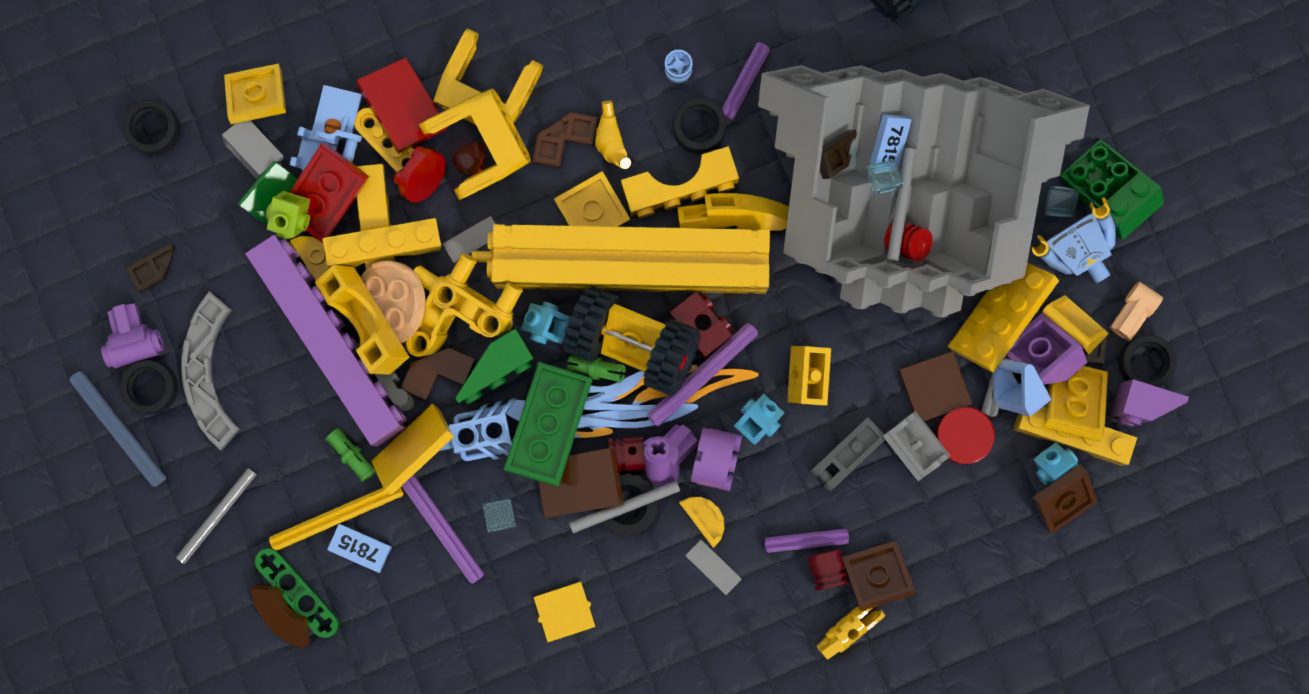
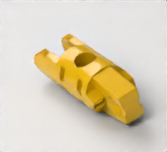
M857 606L834 627L829 629L825 634L826 637L817 645L818 650L826 659L831 658L839 651L840 653L843 652L884 618L885 614L880 609L874 610L863 620H860L871 609L860 612Z

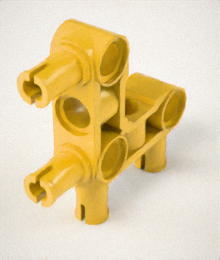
M461 253L452 273L447 274V276L437 277L424 267L417 266L414 272L419 277L423 288L429 291V296L425 302V312L419 328L404 344L408 351L416 357L437 353L448 337L447 331L455 316L470 324L472 330L483 336H504L512 329V310L523 289L509 282L506 284L497 303L490 301L467 286L466 281L477 260L465 253ZM449 288L453 293L451 301L447 297V291ZM494 317L498 321L497 330H495L492 326V321ZM423 337L426 339L427 342L426 349H424L421 344Z

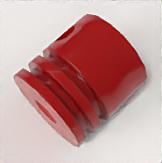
M905 222L899 256L915 262L924 260L932 248L933 237L931 231ZM893 223L888 227L884 237V246L887 251L889 250Z

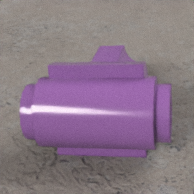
M135 303L118 305L107 312L113 334L108 335L106 344L101 347L102 356L107 367L119 368L160 355V351L164 350V342L158 329L152 330L142 323L139 308Z
M676 424L664 437L656 436L643 442L647 481L656 487H661L671 481H677L679 477V464L698 446V439L694 437L690 429L683 424L681 426Z

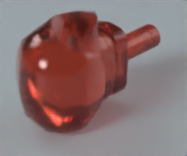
M473 141L453 154L452 163L461 174L475 175L483 170V159L486 157L483 150L487 147L485 141L479 145Z

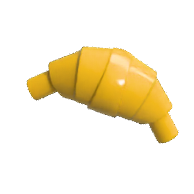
M603 101V115H601L599 126L596 129L595 146L606 161L627 169L630 167L631 161L627 157L618 128L613 101Z

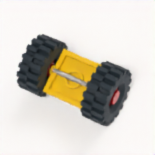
M595 286L587 288L584 295H581L578 305H575L573 315L570 316L569 326L565 330L567 334L563 340L564 351L591 363L598 356L600 357L601 354L644 371L645 386L673 397L677 390L681 388L682 382L685 381L687 373L692 367V361L695 359V353L699 347L698 342L700 341L701 336L699 335L701 332L674 319H671L665 325L622 307L619 296Z

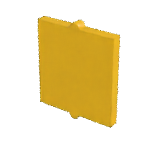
M582 582L534 597L540 616L538 622L542 623L548 642L596 627L590 611L591 602L587 601Z

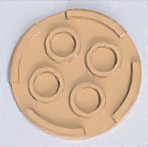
M386 260L375 262L360 278L400 343H403L414 335L422 322L425 312L423 285L417 274L403 263Z

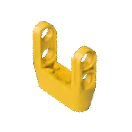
M468 28L463 33L442 74L433 100L434 104L444 110L481 93L460 82L477 49L476 42L479 33ZM534 60L524 67L506 104L503 103L513 124L521 115L543 69V64ZM471 115L463 118L475 124Z
M494 89L470 97L419 124L425 135L427 133H436L471 115L496 164L467 178L460 186L455 188L454 192L459 200L507 177L531 162L526 146Z

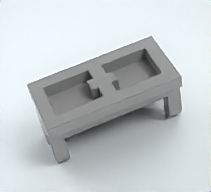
M250 120L236 123L222 134L223 144L257 180L273 161L282 165L280 161L284 158L283 155Z
M916 411L883 435L917 481L935 470L951 456Z

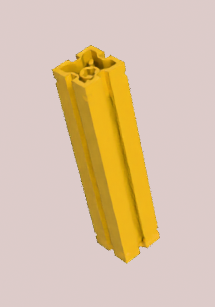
M493 224V232H488V249L490 251H472V257L477 262H487V278L495 284L497 289H504L506 284L510 282L521 289L586 290L590 286H595L604 291L691 293L697 291L698 293L766 294L769 288L770 230L547 225L505 226Z

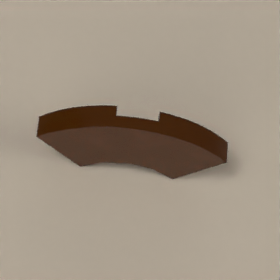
M255 584L251 587L255 607L266 625L286 642L302 648L307 647L310 644L307 618L298 615L289 608L283 599L281 589Z

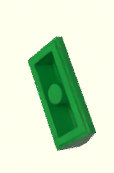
M273 161L238 204L259 221L266 224L268 222L266 211L270 203H272V198L283 191L290 192L298 179L289 170Z

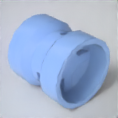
M674 50L666 56L665 74L670 81L683 83L690 78L693 66L691 56L684 50Z

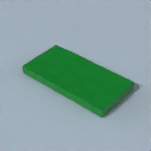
M538 362L503 469L504 471L559 488L593 378Z

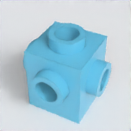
M543 301L542 306L530 303L521 330L530 333V339L545 345L547 340L562 344L566 334V327L570 323V317L558 312L559 307Z
M763 394L756 402L751 398L740 410L744 415L734 427L756 445L765 434L770 438L781 426L777 421L784 412Z
M1056 442L1033 459L1039 469L1036 474L1046 486L1054 483L1078 466V459L1069 448L1064 450Z

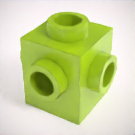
M286 191L274 196L272 203H270L266 211V219L268 220L267 230L276 232L278 237L285 239L294 238L305 231L310 221V215L307 214L310 199Z

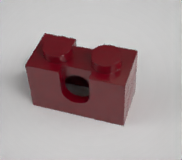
M696 291L670 312V316L672 319L696 329L698 328L695 326V320L698 317L705 316L709 318L711 327L704 331L699 330L701 332L699 336L701 337L698 342V352L705 359L732 337L729 332L732 330V327L723 316L717 318L711 311L715 307L711 300L705 294L700 296Z

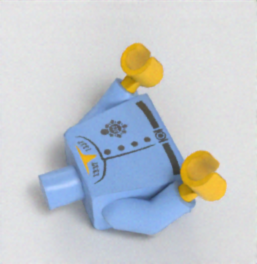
M1102 198L1104 204L1100 208H1095L1091 202L1090 208L1092 213L1047 241L1038 235L1037 238L1041 241L1040 245L1032 247L1030 244V250L1034 255L1039 256L1049 267L1066 275L1074 273L1078 276L1088 270L1096 284L1104 280L1111 274L1102 261L1112 255L1110 250L1114 248L1116 239V226L1110 214L1107 200Z

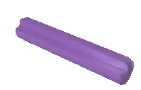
M760 42L756 43L722 107L726 118L732 120L736 116L769 54L770 48Z
M836 529L766 537L764 545L768 553L842 545L849 543V534L847 529Z

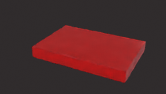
M406 58L357 80V87L397 153H401L447 131V127L436 133L423 134L419 124L439 114V111Z
M324 142L320 144L289 192L310 199L307 212L310 215V221L306 231L322 243V238L332 235L370 177Z

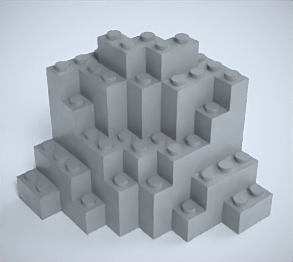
M803 65L762 73L758 106L768 110L770 115L778 116L775 148L786 152V156L795 158L783 253L794 258L797 263L807 264L815 268V271L818 273L828 274L836 278L837 282L842 283L840 299L850 303L856 309H866L868 306L882 303L891 307V310L896 313H907L908 310L923 307L931 311L934 316L947 317L949 314L961 311L963 295L974 296L976 293L992 290L994 287L1010 284L1014 280L1025 277L1041 184L1046 182L1047 179L1060 176L1065 146L1071 144V141L1084 138L1090 105L1046 89L1025 93L983 77L962 81L943 73L922 77L903 69L881 73L863 65L825 73ZM883 114L907 116L912 119L897 173L873 172L868 169ZM856 129L857 136L856 139L852 140L849 152L851 154L849 166L830 179H822L820 173L822 147L846 131ZM905 148L916 150L905 222L928 229L933 237L932 248L928 256L920 262H915L899 256L898 262L888 261V251L884 246L885 233L894 219Z

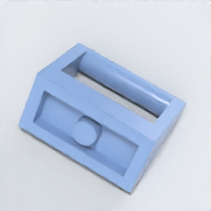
M1004 358L993 372L994 400L998 408L1031 416L1051 400L1039 375L1031 364ZM1012 372L1021 374V384L1017 383Z

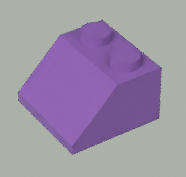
M1043 312L1027 325L1006 354L1009 360L1033 365L1043 385L1067 381L1087 363L1081 345Z
M1132 379L1119 383L1110 416L1118 418L1117 423L1128 427H1134V425L1141 426V423L1153 421L1187 403L1189 397Z

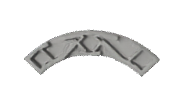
M209 291L191 319L186 340L183 343L181 373L187 403L199 427L219 450H223L240 428L228 416L217 396L213 383L212 356L218 333L224 321L232 312V309Z

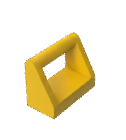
M1066 295L1051 302L1042 311L1076 340L1088 354L1108 335L1105 329Z

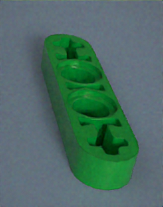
M273 548L261 550L255 558V565L258 571L273 587L281 589L284 600L298 615L307 618L309 628L317 636L328 638L335 635L339 630L340 621L331 608L278 550L275 551ZM265 554L267 556H275L273 563L277 568H281L283 565L286 567L275 578L272 577V574L276 573L273 567L263 566ZM285 574H291L296 580L295 587L290 591L283 589L280 583L281 578ZM305 595L311 596L315 602L314 608L310 612L303 611L299 604L300 599ZM320 607L324 612L319 613V615L324 620L330 618L333 621L330 624L331 631H321L322 622L317 617L313 621L309 618L317 613Z

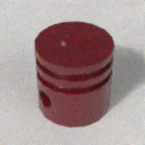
M643 436L623 437V440L616 438V441L609 438V448L615 449L618 471H622V468H625V471L645 470Z
M841 549L807 556L811 575L815 576L813 583L817 584L814 587L815 590L849 583L848 579L844 578L847 574L843 572L845 566Z

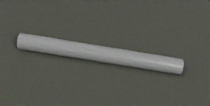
M905 148L887 256V260L892 262L899 261L916 150L913 148Z
M250 468L246 469L176 556L180 562L186 564L257 473Z
M673 481L623 501L624 505L608 507L569 523L572 532L576 533L680 491L678 483Z

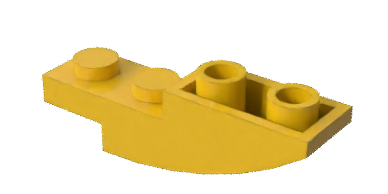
M737 193L704 194L705 204L677 207L680 228L724 229L729 226H736L737 229L752 231H782L787 227L789 206L777 201Z

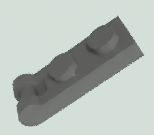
M395 371L390 375L375 374L391 401L401 411L408 412L413 409L415 405L414 399L405 390L399 388L397 382L400 381V378Z
M867 417L813 467L810 473L815 478L818 476L825 484L823 487L828 492L832 491L885 441L883 432ZM831 463L839 470L834 476L826 469Z

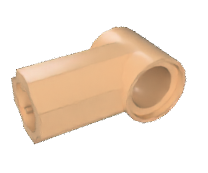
M1138 281L1125 298V305L1109 328L1119 337L1131 341L1146 318H1149L1156 311L1163 297Z

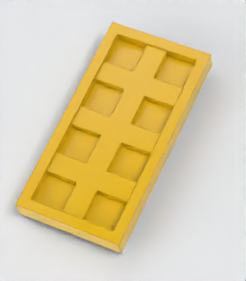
M1027 263L1025 277L1014 280L1010 284L994 287V289L986 292L948 347L953 352L993 373L1059 280L1055 275Z

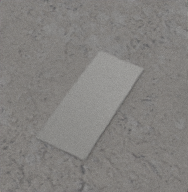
M491 216L443 243L453 263L458 261L461 253L470 254L472 251L488 243V232H493V224H495Z
M702 540L685 555L725 595L741 580Z

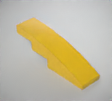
M384 165L357 166L370 176L357 195L361 231L392 226L390 223L388 195L386 194ZM395 256L365 262L366 270L378 261H395Z

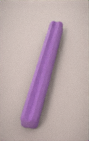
M746 323L682 382L681 388L677 390L673 397L668 395L647 415L649 420L655 426H660L758 336L756 328L750 323Z
M413 475L402 485L403 489L468 581L475 583L484 576V572L419 480Z

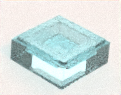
M894 160L866 166L865 172L875 195L903 187V181Z
M1049 186L1044 210L1045 215L1073 218L1079 195L1078 189Z
M511 499L482 505L488 533L517 527Z

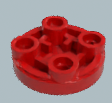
M422 146L416 147L411 154V159L394 177V182L399 185L400 194L413 203L427 199L433 194L443 179L446 168L445 158L434 149H425Z
M960 407L942 417L937 427L936 437L951 455L948 458L949 460L959 464H971L982 460L988 455L992 449L995 434L991 421L983 412L971 407Z

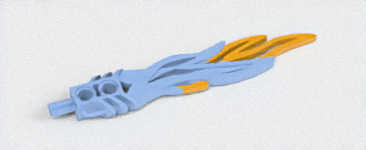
M691 365L692 367L687 374L694 372L698 367ZM721 369L713 377H734L721 380L698 390L663 423L673 421L696 410L698 405L691 403L702 396L722 387L754 379L759 374L744 369ZM643 371L637 372L623 379L622 382H617L610 386H591L589 394H599L587 398L584 410L603 412L582 415L578 429L589 427L593 432H576L575 438H593L610 435L613 433V430L610 428L638 429L655 426L650 420L640 422H623L620 420L648 417V413L657 405L640 404L649 400L667 397L668 395L649 387L637 395L632 405L608 404L626 397L645 384ZM511 398L507 404L501 405L503 401L501 400L497 401L493 407L487 408L489 405L487 403L483 404L479 410L457 414L454 417V424L449 425L454 437L439 451L454 448V453L460 454L461 458L465 461L485 457L497 460L500 458L495 455L500 454L508 456L513 439L511 440L507 415L519 421L526 400ZM473 417L470 421L459 423L460 419ZM493 423H498L502 426V434L496 439L489 438L487 435V428ZM465 429H470L474 432V440L468 445L462 444L459 440L460 433ZM469 451H482L481 453L466 455V452Z

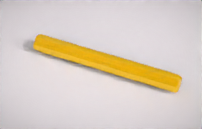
M402 487L392 495L386 492L384 488L378 489L270 536L271 547L275 551L400 498L404 495Z

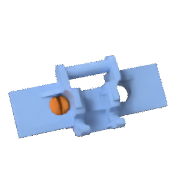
M324 85L312 131L303 127L298 129L297 135L302 138L298 157H291L290 166L302 169L303 172L320 144L324 142L337 151L339 141L342 139L346 140L343 157L353 163L357 143L361 142L362 136L353 134L362 94Z

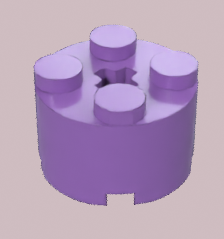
M703 427L691 482L730 491L733 475L728 474V472L734 473L738 454H734L733 451L739 452L742 435Z

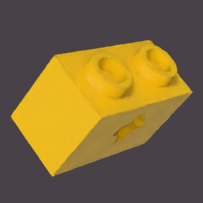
M791 346L788 403L827 405L831 348Z

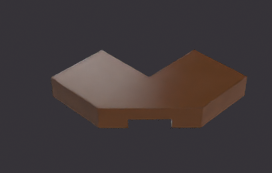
M570 112L549 128L537 134L532 162L560 168L565 141L593 146L598 117Z
M447 348L411 363L400 389L428 400L438 375L464 385L476 359Z

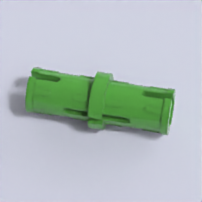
M570 355L567 361L578 364V366L567 364L568 371L589 375V377L595 380L604 378L620 383L625 375L614 373V371L626 372L624 364L604 362L602 358L598 357L591 363L574 355Z
M337 428L326 437L325 440L342 457L340 459L343 464L347 463L360 478L361 482L366 481L375 473V468L360 453V447L358 445L354 446L340 428Z

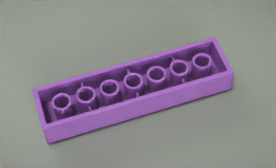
M273 235L245 253L370 445L381 447L402 433L407 428L404 424L407 421L405 414L395 404H391L389 396L380 381H376L373 377L374 374H370L356 351L358 349L356 346L358 344L352 335L345 334L342 329L346 326L337 312H334L332 309L329 310L327 307L328 303L316 285L312 284L315 278L306 265L304 266L301 262L298 263L296 258L300 255L293 244L289 243L285 238L281 240L276 235Z

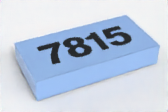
M883 114L868 169L873 172L897 173L912 119L907 116Z
M339 524L327 550L381 573L392 546Z

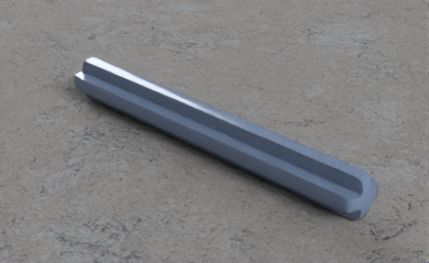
M78 371L69 378V382L151 486L157 487L166 480V476L84 372Z

